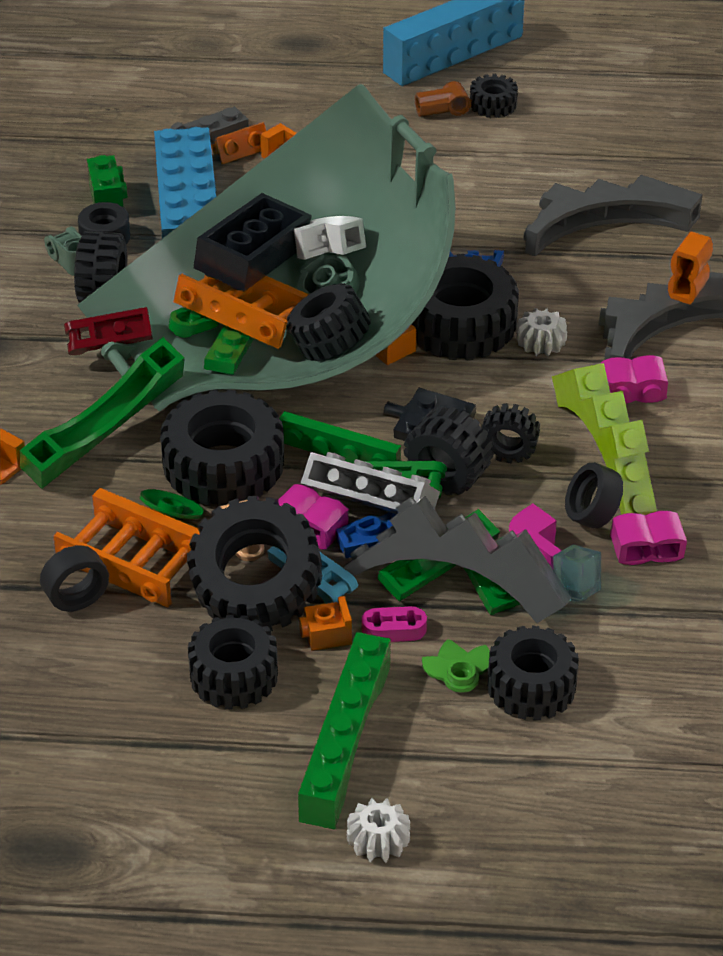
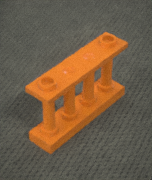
M180 274L173 302L279 349L282 346L288 321L287 317L291 314L292 309L309 294L268 276L263 277L243 292L206 275L198 281Z
M99 488L92 495L95 517L74 539L56 532L53 536L55 552L57 553L64 548L75 545L88 546L96 551L109 572V583L168 608L172 604L170 580L187 562V553L191 551L189 543L193 534H200L198 528ZM104 525H110L120 530L102 550L87 545ZM133 536L148 541L130 562L115 557ZM160 548L176 553L158 574L143 569ZM84 568L80 570L88 573L90 568Z

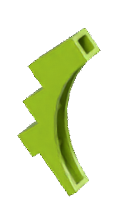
M604 363L576 368L552 376L558 407H566L576 413L592 434L603 456L606 467L615 470L621 475L623 481V496L619 506L621 515L637 513L646 516L657 512L645 453L649 452L643 420L629 422L623 391L610 393Z

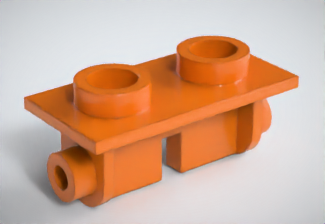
M262 122L215 138V144L211 145L213 154L219 155L223 165L261 152L260 134L266 131L265 123Z

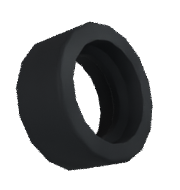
M596 462L587 463L582 466L573 476L565 496L567 516L572 521L589 528L599 529L606 525L614 517L623 496L621 475L615 470ZM597 488L596 495L591 503L592 495Z
M75 545L64 548L45 563L40 573V585L53 606L61 611L74 612L92 605L104 594L109 584V572L96 551L88 546ZM90 568L87 576L73 587L59 589L62 582L70 574L80 569Z

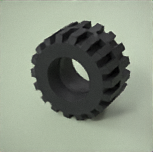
M96 231L83 232L77 246L74 267V286L79 303L127 267V245L123 234Z
M340 283L318 289L301 300L287 317L286 327L305 358L307 357L311 361H321L337 356L354 346L368 331L371 319L352 286Z
M442 406L437 410L435 408L432 409L409 433L404 442L406 447L404 449V456L408 458L407 461H438L444 463L447 466L445 477L440 482L443 487L442 491L446 495H453L454 493L460 495L464 491H468L491 464V459L493 458L491 448L493 445L492 441L486 437L488 433L485 428L482 429L479 426V421L470 418L469 414L465 411L459 412L457 408L450 407L447 409L445 406Z
M226 615L225 619L217 617L212 619L211 624H202L199 627L200 631L193 633L191 642L188 644L190 682H192V689L195 693H199L201 700L204 702L210 700L211 706L217 708L223 705L225 709L233 710V706H240V709L248 708L249 703L256 705L262 701V696L268 697L272 693V687L276 686L278 676L277 641L275 636H272L268 626L262 627L261 621L257 619L250 621L247 616L241 615L240 618H234V615Z
M532 625V628H526L525 626L517 627V631L510 629L504 632V637H498L494 641V646H491L488 667V693L490 698H494V704L498 708L505 707L504 712L510 716L517 714L519 719L526 720V717H533V721L541 720L542 716H546L549 719L556 716V711L564 712L567 709V704H571L574 700L579 657L578 653L575 652V646L572 642H566V636L561 633L556 635L554 633L555 630L548 627L544 630L540 629V626Z

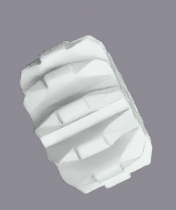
M535 308L533 313L524 312L516 328L518 346L524 347L527 353L535 352L536 356L540 353L549 356L551 352H560V348L565 346V341H567L566 319L559 317V312L550 313L548 309L539 311Z
M371 797L368 806L358 803L355 813L349 814L347 820V840L349 845L354 846L356 856L367 854L369 862L375 857H381L386 863L389 854L400 857L403 847L408 846L410 841V819L408 815L403 814L401 804L390 806L388 798L382 803H376Z

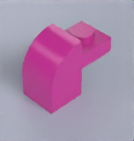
M532 503L512 518L509 532L513 530L517 535L526 529L558 576L560 575L562 550L554 545L557 520Z

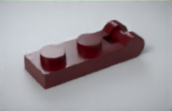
M147 307L72 320L64 324L65 334L69 336V343L67 344L68 354L74 356L84 354L87 351L102 349L108 342L131 344L153 340ZM89 331L90 338L81 339V333Z

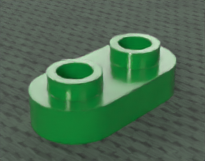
M183 307L171 312L168 327L176 336L188 338L215 328L220 323Z

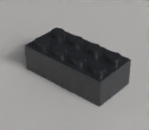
M261 193L197 237L193 268L210 278H215L230 285L233 289L245 292L297 253L294 229L309 225L312 215Z

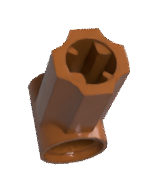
M452 81L444 85L442 89L418 92L415 95L416 112L419 117L445 112L460 116L469 111L471 100L462 84Z

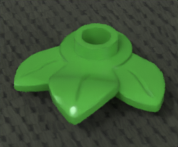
M447 639L440 648L438 657H422V666L430 677L444 681L450 690L468 692L478 685L479 676L488 670L490 650L487 645H481L467 653L455 642Z

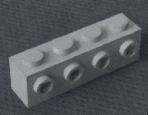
M311 452L301 480V484L313 488L316 492L398 514L396 507L411 497L417 502L426 496L435 509L440 491L430 486L431 480L418 475H412L411 479L402 477L401 472L387 467H383L382 471L373 469L374 465L355 459L353 464L346 462L345 457L331 452H327L326 456Z

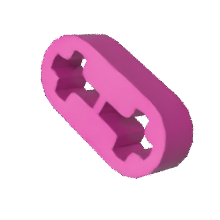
M417 607L373 608L362 615V633L390 638L391 642L416 641L423 638L427 631L426 613ZM374 624H380V627H374Z

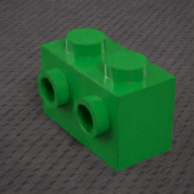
M100 155L95 158H87L89 186L93 204L110 202L123 207V199L128 198L126 182H124L122 166H117L115 156Z

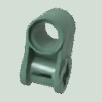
M71 226L66 228V232L56 236H46L44 243L49 256L54 261L56 260L67 273L74 276L76 251L81 235Z

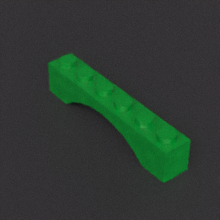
M162 337L143 352L119 381L94 404L66 423L43 431L20 449V468L43 489L183 376L185 357Z
M356 632L298 792L299 822L334 830L336 828L345 802L352 765L364 724L374 701L382 693L390 670V638Z

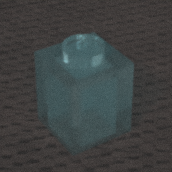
M571 545L553 556V571L571 596L570 601H585L588 597L601 590V552Z

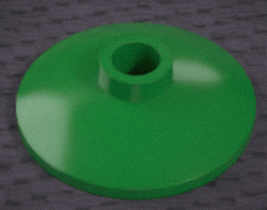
M146 489L141 491L139 496L140 500L150 509L176 520L198 519L204 513L203 508L199 504L175 493Z

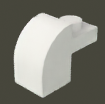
M350 216L325 217L311 220L309 225L294 229L297 257L299 259L305 260L327 252L344 255L366 248L363 218Z

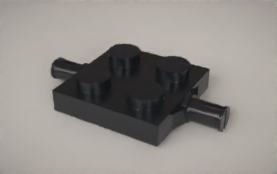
M418 387L411 401L405 406L387 401L384 407V414L400 418L393 429L394 438L405 441L409 433L432 409L435 408L437 410L442 406H445L447 409L454 407L459 412H467L469 417L473 419L476 414V404Z

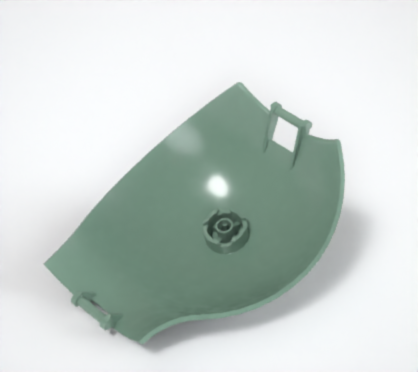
M358 84L301 131L77 306L87 318L144 307L148 308L153 340L131 344L108 342L102 347L101 354L105 360L111 361L121 376L130 368L126 362L127 359L132 356L136 361L143 352L162 337L184 356L183 376L151 401L154 408L158 411L183 397L208 390L284 389L316 383L339 375L369 360L394 342L420 315L432 297L443 275L454 234L456 206L452 173L442 170L433 163L437 149L431 143H426L409 126V121L403 115H397L391 119L363 84ZM405 140L416 150L415 181L401 167ZM264 193L312 215L311 220L333 216L363 218L366 248L344 255L327 252L305 260L299 259L296 253L266 275L307 294L332 284L345 283L346 285H351L368 312L371 324L364 336L345 352L321 361L308 360L286 327L282 346L279 349L254 338L235 374L232 375L204 369V358L224 327L223 324L220 323L215 328L188 338L178 337L169 329L168 324L171 312L183 308V306L173 302L179 275L184 274L198 281L205 276L204 273L193 268L197 237L259 194Z

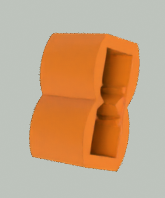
M690 231L671 258L673 275L668 283V293L671 299L690 305L707 283L710 275L708 261L713 253V243L710 237Z

